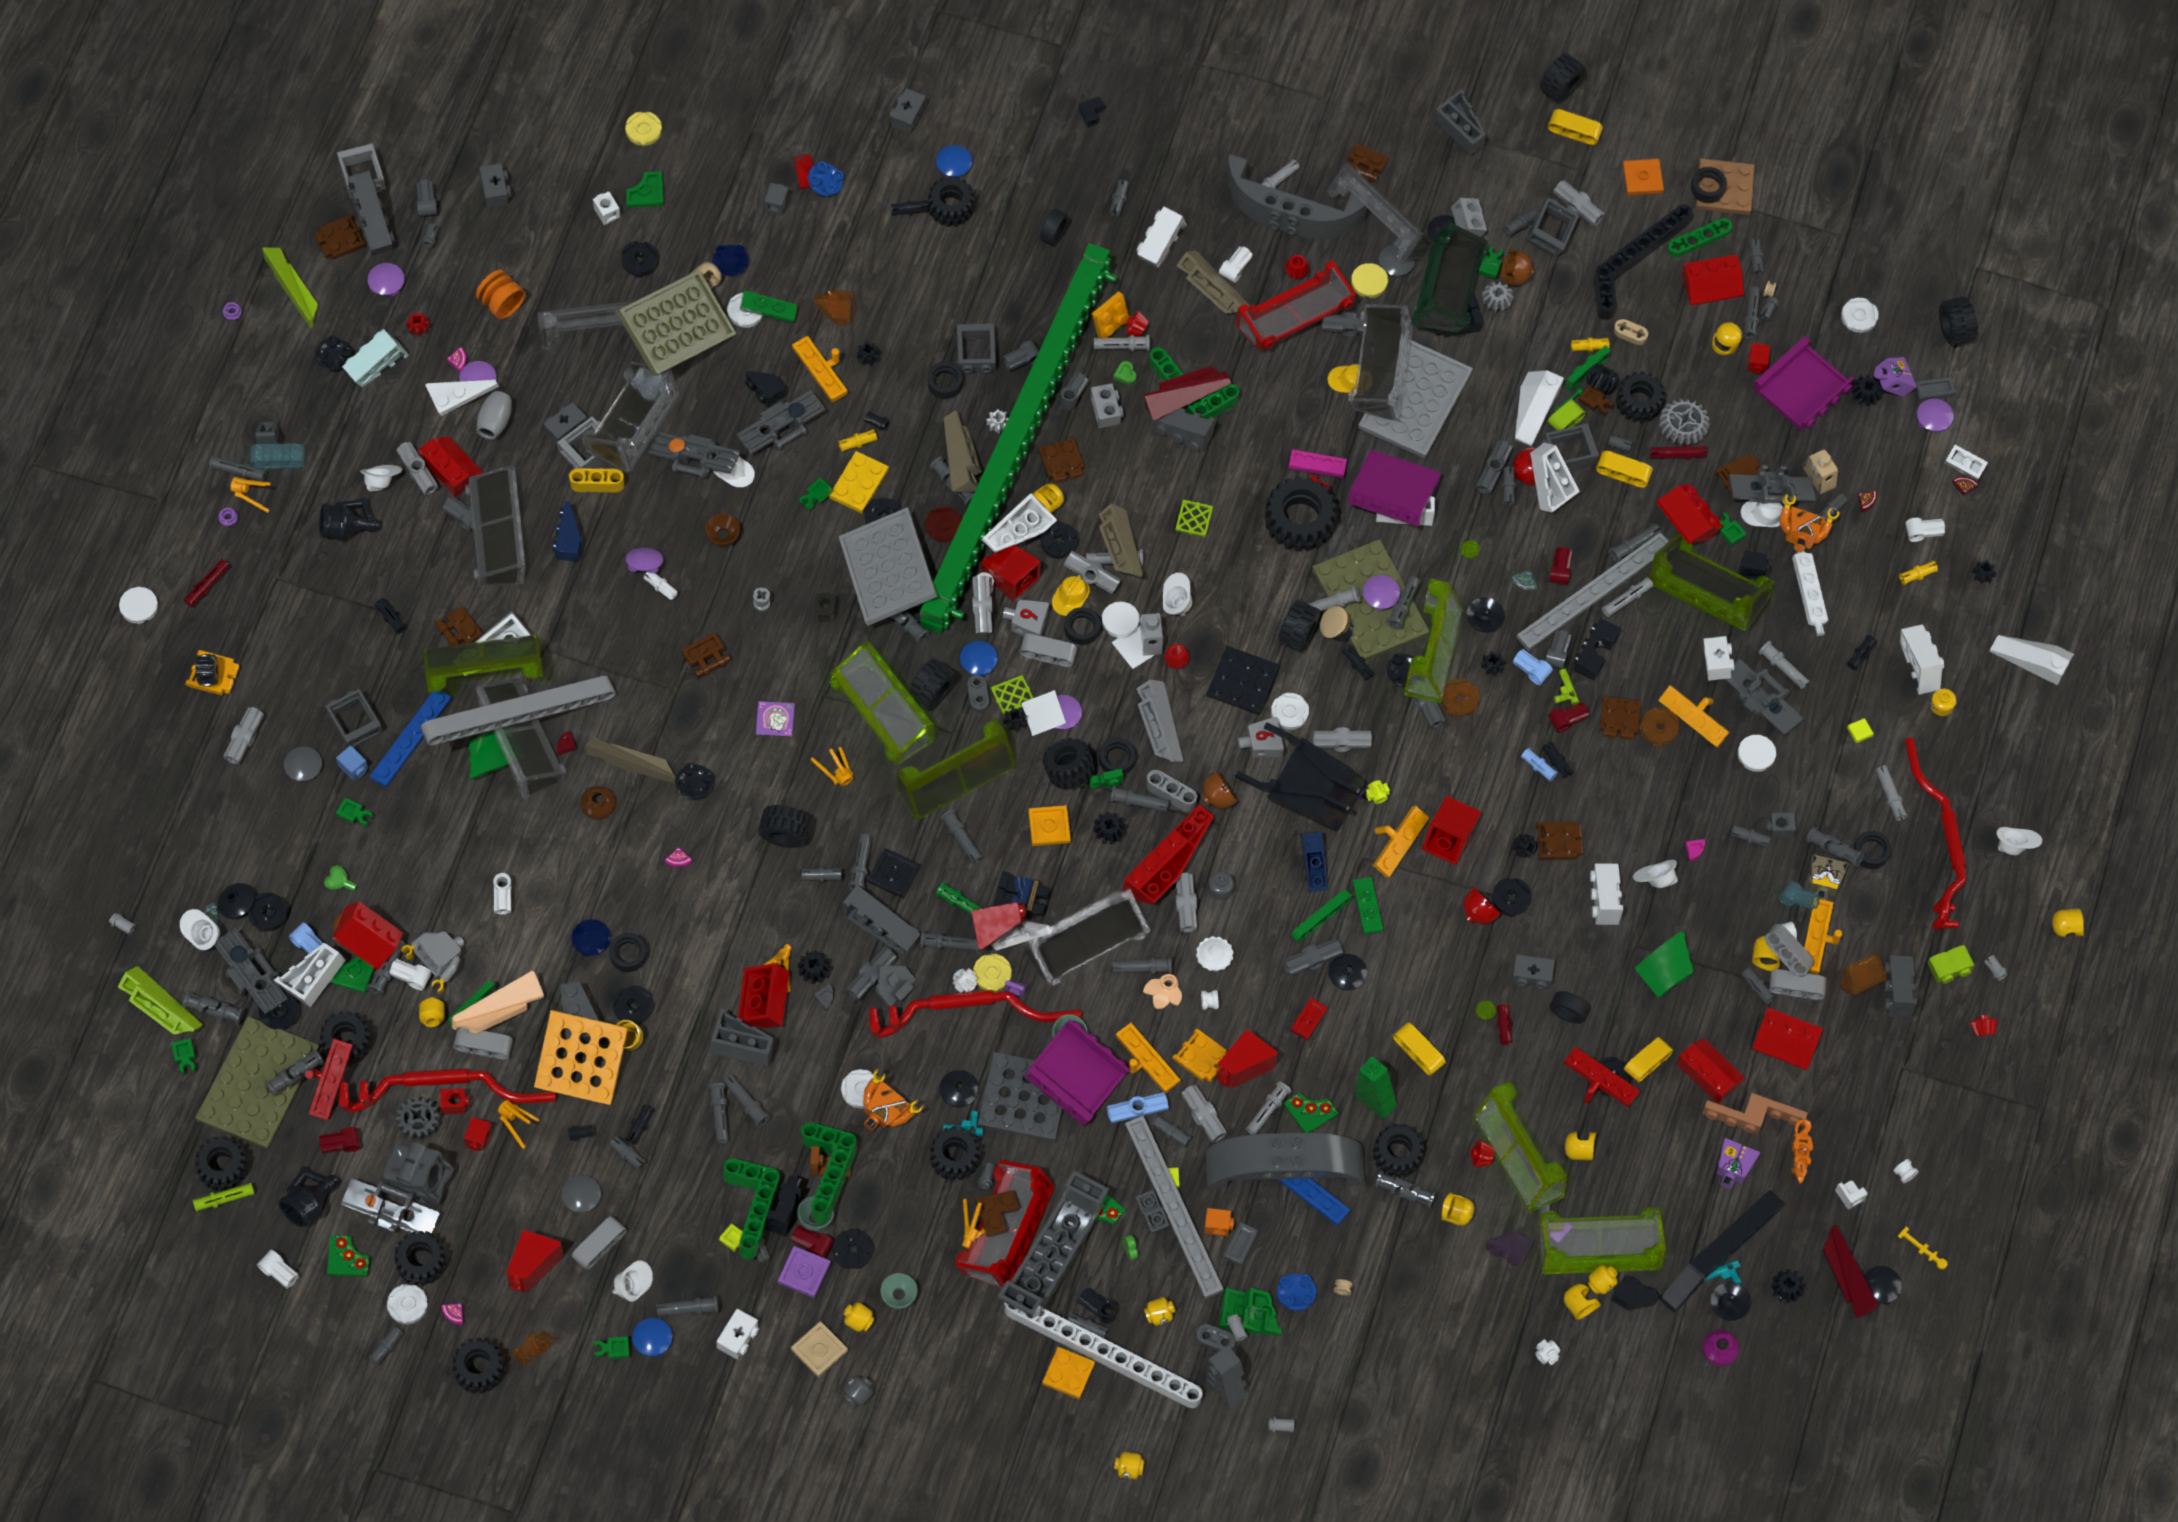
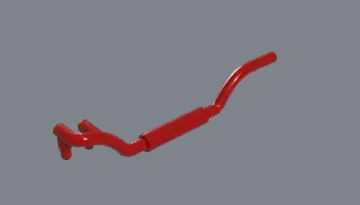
M1914 738L1905 739L1910 768L1915 780L1925 792L1941 804L1943 812L1941 813V819L1951 866L1955 870L1957 878L1947 887L1942 898L1933 906V911L1938 913L1939 916L1932 923V927L1935 930L1958 928V921L1948 919L1950 911L1953 912L1956 909L1954 904H1950L1951 899L1966 882L1964 869L1966 868V862L1956 815L1952 811L1949 798L1935 788L1923 775L1919 765Z
M992 990L934 995L929 996L928 999L914 1000L907 1005L899 1018L896 1006H890V1025L884 1028H880L877 1009L873 1007L869 1010V1023L872 1036L884 1038L899 1031L918 1009L930 1008V1010L993 1005V1002L1007 1001L1022 1015L1040 1022H1056L1061 1016L1069 1014L1081 1019V1010L1039 1012L1026 1006L1011 992H992Z
M480 1070L404 1072L403 1075L386 1076L370 1094L368 1082L361 1081L360 1101L354 1103L349 1102L348 1083L341 1082L339 1105L345 1112L353 1113L364 1110L375 1103L390 1085L404 1084V1087L464 1084L468 1083V1081L482 1080L501 1098L510 1102L524 1104L556 1102V1092L514 1093L499 1085L489 1073Z

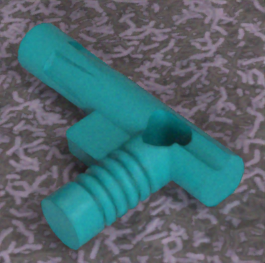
M971 1111L970 1121L963 1120L962 1126L944 1124L943 1132L944 1128L948 1127L951 1130L952 1126H956V1129L959 1130L960 1127L965 1128V1132L975 1128L976 1131L972 1132V1135L982 1136L983 1128L977 1127L979 1112Z
M1738 1260L1718 1267L1704 1282L1721 1275L1723 1280L1731 1278L1733 1283L1740 1285L1742 1281L1735 1270L1740 1267V1263Z

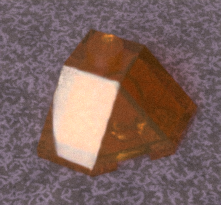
M832 290L824 296L823 293L815 294L814 303L831 321L840 325L847 322L850 323L853 291Z

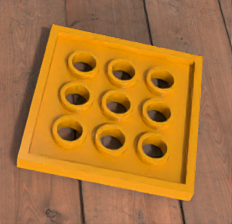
M551 1010L534 1087L611 1105L629 1027ZM564 1028H568L571 1031L570 1039L562 1037L561 1031ZM582 1033L590 1035L591 1040L588 1044L581 1041L580 1036ZM602 1037L609 1039L610 1045L608 1048L600 1046L599 1041ZM560 1047L567 1050V1056L564 1059L557 1055V1050ZM578 1052L586 1054V1061L584 1063L577 1061L576 1055ZM598 1056H602L605 1059L604 1067L596 1065L595 1059ZM555 1067L562 1068V1077L557 1078L553 1075ZM574 1071H579L582 1074L580 1082H575L572 1079ZM595 1075L601 1078V1085L598 1087L593 1086L591 1083V1078Z

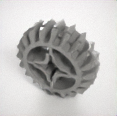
M1682 398L1678 402L1673 400L1671 404L1668 403L1665 409L1662 410V415L1659 418V427L1662 429V435H1667V440L1673 439V444L1679 442L1680 447L1683 443L1686 445H1690V443L1697 444V441L1703 440V437L1707 435V430L1710 426L1708 423L1709 416H1706L1707 410H1702V405L1696 406V401L1690 403L1689 398L1686 402H1683Z

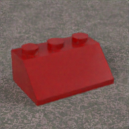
M1737 254L1685 263L1683 265L1681 276L1690 306L1744 296L1742 269Z
M449 436L432 438L418 449L419 456L424 460L425 466L455 497L485 476L482 470Z
M1691 484L1679 485L1656 501L1688 544L1709 541L1723 526L1719 522V518L1709 509L1707 502L1698 495L1696 488Z
M358 901L345 906L332 939L377 970L397 949L403 932Z
M777 963L744 968L738 1018L743 1023L761 1028L782 1026L789 971Z
M1768 1007L1752 1050L1807 1071L1823 1028Z
M1705 1038L1691 1044L1679 1055L1676 1063L1717 1104L1721 1103L1746 1080Z

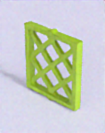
M1183 500L1175 531L1206 537L1213 506ZM1187 504L1194 505L1195 507L1189 509ZM1199 507L1207 508L1208 510L1202 512ZM1197 509L1200 514L1194 516L1192 511ZM1209 512L1208 519H1207V518L1205 517V514ZM1189 513L1192 518L1186 520L1184 516ZM1202 516L1205 521L1199 524L1197 518ZM1194 520L1197 525L1191 528L1189 523ZM1206 524L1205 531L1202 528V525ZM1187 525L1189 530L1182 529L1181 527ZM1200 528L1202 532H1195L1194 530Z
M1023 675L991 687L996 703H998L1003 715H1005V711L1009 712L1012 710V708L1008 709L1010 705L1015 706L1014 709L1023 708L1022 700L1028 701L1033 699ZM1020 681L1023 682L1025 688L1018 686ZM1008 686L1014 688L1012 693L1006 691ZM1017 689L1023 691L1021 696L1015 694ZM995 691L1002 693L1000 698L997 697ZM1025 692L1029 694L1030 699L1024 698ZM1004 694L1011 696L1009 701L1003 699ZM1013 697L1020 699L1018 704L1011 702ZM1001 702L1007 703L1006 709L1002 707Z

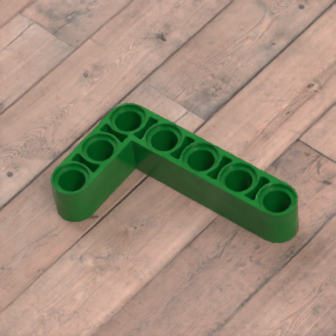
M1155 347L1151 350L1149 365L1162 382L1184 375L1163 348ZM1229 384L1207 397L1200 398L1182 408L1191 415H1194L1195 412H1202L1204 414L1200 417L1207 420L1210 417L1215 418L1238 403L1239 388L1235 384Z
M809 1122L801 1127L803 1145L808 1148L812 1146L820 1147V1151L832 1154L811 1204L813 1220L816 1223L822 1224L830 1219L857 1153L855 1136L849 1132Z
M730 1158L723 1165L724 1181L736 1186L756 1190L739 1246L740 1256L743 1259L750 1260L757 1255L767 1225V1215L769 1210H772L779 1189L780 1175L776 1169Z

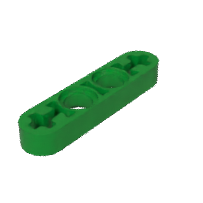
M1722 218L1677 237L1669 242L1667 252L1671 257L1677 258L1720 240L1731 233L1732 223L1730 220ZM1709 231L1713 236L1706 238L1703 232ZM1693 238L1697 243L1691 245L1687 242V239Z
M1347 889L1341 891L1300 924L1291 933V937L1297 943L1303 941L1352 900L1353 895Z

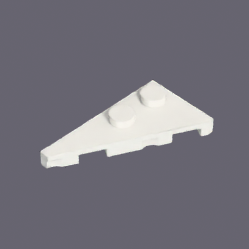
M496 380L427 383L426 387L440 416H443L499 387Z
M1021 921L997 938L991 946L995 950H1000L1049 935L1052 930L1048 925Z

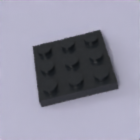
M1226 645L1206 696L1260 716L1280 664Z

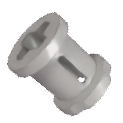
M760 587L754 591V607L759 611H765L770 607V593L766 588Z

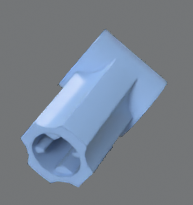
M1524 649L1520 650L1513 660V664L1526 672L1529 679L1537 685H1541L1553 671L1550 664L1544 660H1537Z
M304 922L288 935L289 939L298 948H303L308 954L323 944Z

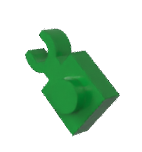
M1491 246L1488 253L1489 257L1484 255L1478 274L1496 279L1502 263L1499 259L1502 257L1503 249H1500V252L1495 254L1493 253L1494 246Z
M819 478L807 489L809 494L803 495L799 502L801 505L805 504L807 510H811L816 501L821 503L833 492V489L823 479Z
M1724 512L1722 518L1725 521L1719 520L1723 525L1722 529H1720V534L1730 546H1733L1744 539L1747 534L1736 520L1730 522L1729 515Z
M1122 769L1104 772L1101 776H1092L1089 781L1091 789H1096L1103 785L1104 787L1113 788V785L1119 786L1123 783Z
M346 797L336 811L337 817L354 824L355 820H358L363 827L368 826V823L363 820L364 817L373 818L370 811H362V805Z
M191 1038L171 1043L176 1064L181 1063L179 1066L181 1074L185 1075L184 1068L187 1066L191 1067L194 1073L195 1066L190 1060L196 1058Z
M628 1336L608 1338V1343L606 1344L602 1341L594 1342V1347L602 1348L600 1352H594L596 1358H601L605 1354H609V1360L629 1358Z

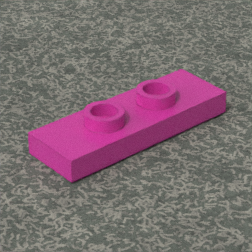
M1292 449L1288 469L1344 478L1347 459Z

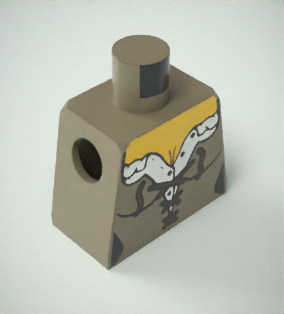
M1813 854L1809 864V890L1817 892L1816 898L1827 901L1828 895L1836 896L1849 863Z

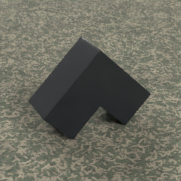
M1100 96L1079 104V112L1087 127L1097 125V113L1104 111V104Z

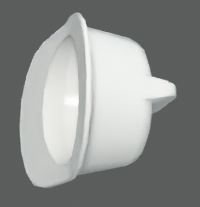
M740 456L731 474L713 470L718 477L730 485L739 488L750 485L755 476L753 467L740 458Z
M381 465L370 469H363L360 472L364 474V481L368 491H380L389 486L392 476L401 473L402 468L395 465Z
M1749 500L1742 506L1741 516L1747 524L1752 526L1778 527L1780 526L1779 520L1783 506L1779 502L1762 504L1761 501Z
M1175 573L1169 576L1164 583L1163 609L1168 614L1185 616V613L1191 608L1193 603L1190 594V581L1185 574Z
M2001 827L1997 830V836L2000 839L1998 850L2010 855H2019L2025 849L2037 848L2042 844L2041 836L2032 830Z
M1667 860L1659 864L1643 867L1634 873L1633 879L1637 882L1648 881L1656 888L1668 887L1678 881L1674 870L1677 862L1675 860Z
M191 909L182 915L180 920L181 933L196 948L200 950L210 949L219 939V927L202 911Z
M644 1261L632 1263L623 1272L617 1274L614 1279V1289L612 1292L628 1301L637 1300L651 1286L653 1279L650 1266Z

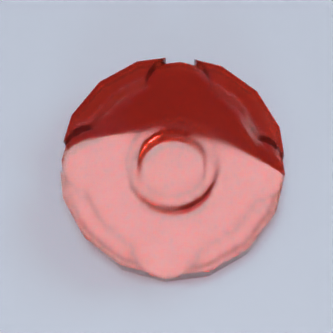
M940 506L934 508L925 519L926 532L935 541H952L962 518L957 511L952 510L950 507Z

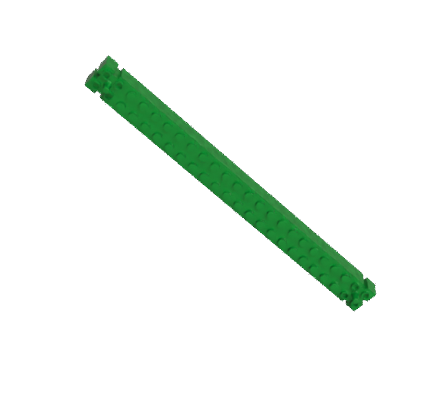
M1091 243L1087 246L1084 257L1075 272L933 582L937 597L924 602L920 610V626L924 629L942 635L943 630H947L951 621L949 616L958 619L963 618L964 612L956 610L958 606L956 602L964 594L965 582L970 581L972 576L971 569L973 566L976 567L979 560V551H983L986 543L982 538L993 529L992 523L1000 515V505H1004L1008 495L1006 492L1014 484L1015 479L1013 477L1015 473L1018 474L1020 471L1021 459H1025L1029 449L1027 446L1035 438L1036 433L1034 431L1036 427L1039 428L1041 425L1042 413H1046L1048 410V400L1050 397L1053 398L1056 391L1055 385L1057 382L1060 383L1062 379V369L1068 366L1070 360L1068 356L1070 352H1074L1077 345L1075 341L1077 337H1081L1084 329L1082 327L1083 323L1088 322L1090 317L1089 310L1091 307L1094 308L1097 301L1096 295L1098 292L1101 293L1104 282L1102 281L1106 279L1115 282L1117 279L1116 275L1110 273V250Z

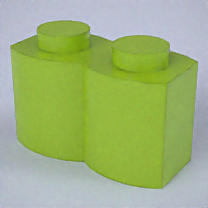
M1965 945L1932 956L1928 960V965L1937 983L1943 982V984H1947L1953 981L1954 977H1966L1972 973L1971 971L1974 968V963Z

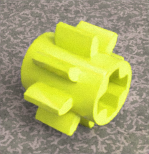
M1378 780L1370 783L1368 790H1366L1367 793H1365L1369 802L1373 800L1375 804H1380L1388 799L1387 795L1390 794L1387 783L1382 785L1381 781Z

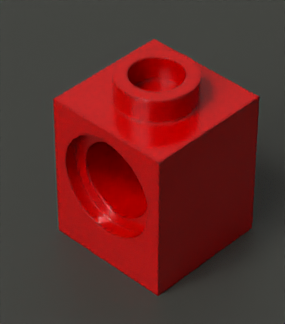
M1751 344L1747 371L1755 374L1766 372L1769 362L1770 345Z
M464 1088L440 1089L442 1115L466 1114V1107H469V1095H465ZM453 1099L460 1100L457 1104L450 1103Z
M471 1117L464 1136L465 1146L473 1151H478V1149L484 1151L492 1130L491 1123Z

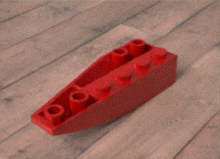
M1199 804L1124 879L1122 889L1136 901L1154 904L1180 878L1214 815Z

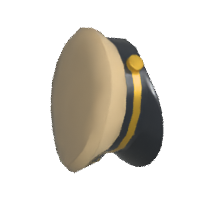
M1340 606L1328 608L1320 619L1321 633L1325 637L1333 638L1339 642L1348 640L1353 633V623L1350 614Z

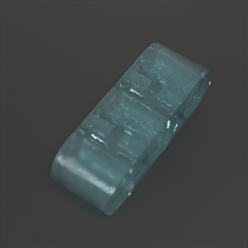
M255 444L250 447V465L254 468H301L305 463V447L301 444Z

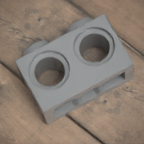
M1459 198L1451 207L1459 238L1478 240L1487 231L1479 199Z
M1113 384L1091 387L1090 398L1098 428L1119 425L1121 417H1123L1122 406H1118L1119 395L1118 391L1114 390Z

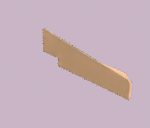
M530 971L452 1017L453 1030L461 1027L477 1034L527 1011L526 1003L544 998L535 972Z

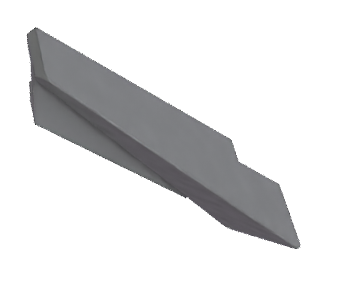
M1148 680L1136 689L1142 699L1138 707L1154 753L1171 762L1182 763L1183 757L1165 684L1162 681Z

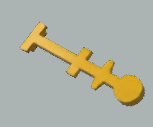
M1905 1227L1897 1236L1900 1239L1905 1237L1920 1249L1919 1253L1921 1255L1925 1253L1930 1257L1929 1261H1935L1939 1269L1943 1270L1947 1267V1261L1936 1256L1937 1251L1934 1253L1930 1252L1927 1249L1929 1245L1925 1244L1923 1246L1907 1233L1909 1228Z

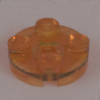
M1455 679L1450 681L1443 689L1441 703L1450 716H1467L1477 709L1480 698L1479 691L1474 684L1471 685L1467 680ZM1458 694H1461V697H1465L1463 701L1456 700Z
M1653 708L1644 715L1640 728L1643 736L1649 742L1659 747L1675 740L1679 731V719L1669 709ZM1656 724H1664L1663 730L1657 729Z
M545 1331L538 1335L534 1332L526 1338L527 1342L513 1351V1355L520 1365L528 1364L531 1362L529 1358L533 1356L538 1358L551 1346L552 1343L550 1341H552V1338Z

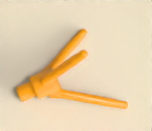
M785 944L777 955L763 965L778 963L789 971L788 958L792 947ZM790 977L788 979L787 992H790Z
M963 1199L965 1234L962 1246L969 1249L971 1243H974L975 1239H978L985 1233L984 1229L981 1231L975 1229L982 1204L980 1202L977 1204L971 1226L969 1227L967 1199Z

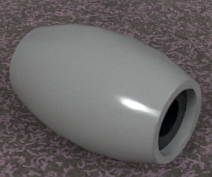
M494 391L483 403L477 418V433L483 438L493 440L504 430L510 418L512 399L504 392Z

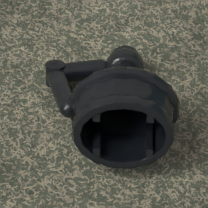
M366 497L358 500L338 502L335 505L327 503L321 505L319 531L320 536L323 538L331 537L342 541L359 530L373 532L379 529V519L372 517ZM361 507L365 518L354 514L349 508Z
M303 1166L287 1188L288 1194L278 1201L279 1208L284 1216L294 1225L305 1227L309 1221L319 1219L322 1216L325 1196L328 1192L336 1189L339 1181L334 1175L323 1177ZM305 1178L319 1183L314 1186H300Z

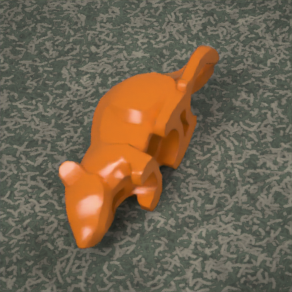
M1806 1119L1799 1120L1796 1123L1792 1143L1794 1168L1791 1171L1795 1174L1799 1184H1802L1807 1174V1166L1811 1164L1809 1154L1813 1150V1142L1811 1136L1808 1135L1811 1130V1123ZM1804 1125V1129L1798 1133V1127Z

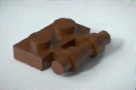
M1355 143L1348 156V161L1352 162V164L1345 161L1343 168L1349 170V173L1353 175L1356 173L1364 177L1363 179L1367 181L1377 182L1379 176L1374 174V172L1381 175L1389 157Z
M463 606L446 615L448 623H444L442 619H438L435 622L439 633L445 636L448 640V645L454 648L456 652L462 649L460 643L464 642L469 647L483 635ZM454 629L458 635L453 636L450 631Z
M715 632L682 649V654L690 667L699 665L700 668L694 671L697 678L703 674L704 676L710 674L711 670L717 667L721 668L731 660L728 654L722 657L719 654L724 651V646ZM714 657V661L708 664L705 663V660Z

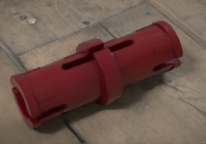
M1508 1004L1497 1006V1028H1499L1501 1045L1512 1043V1021H1510Z

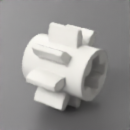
M997 409L994 413H989L990 418L987 419V425H991L990 431L994 430L1000 434L1008 418H1006L1007 412L1003 413Z
M970 968L967 971L964 969L958 970L953 976L954 988L960 993L963 990L966 992L972 991L977 984L975 973Z
M1544 1339L1537 1344L1536 1349L1538 1351L1535 1352V1355L1542 1364L1549 1362L1552 1365L1558 1360L1560 1349L1554 1341L1550 1340L1547 1343Z

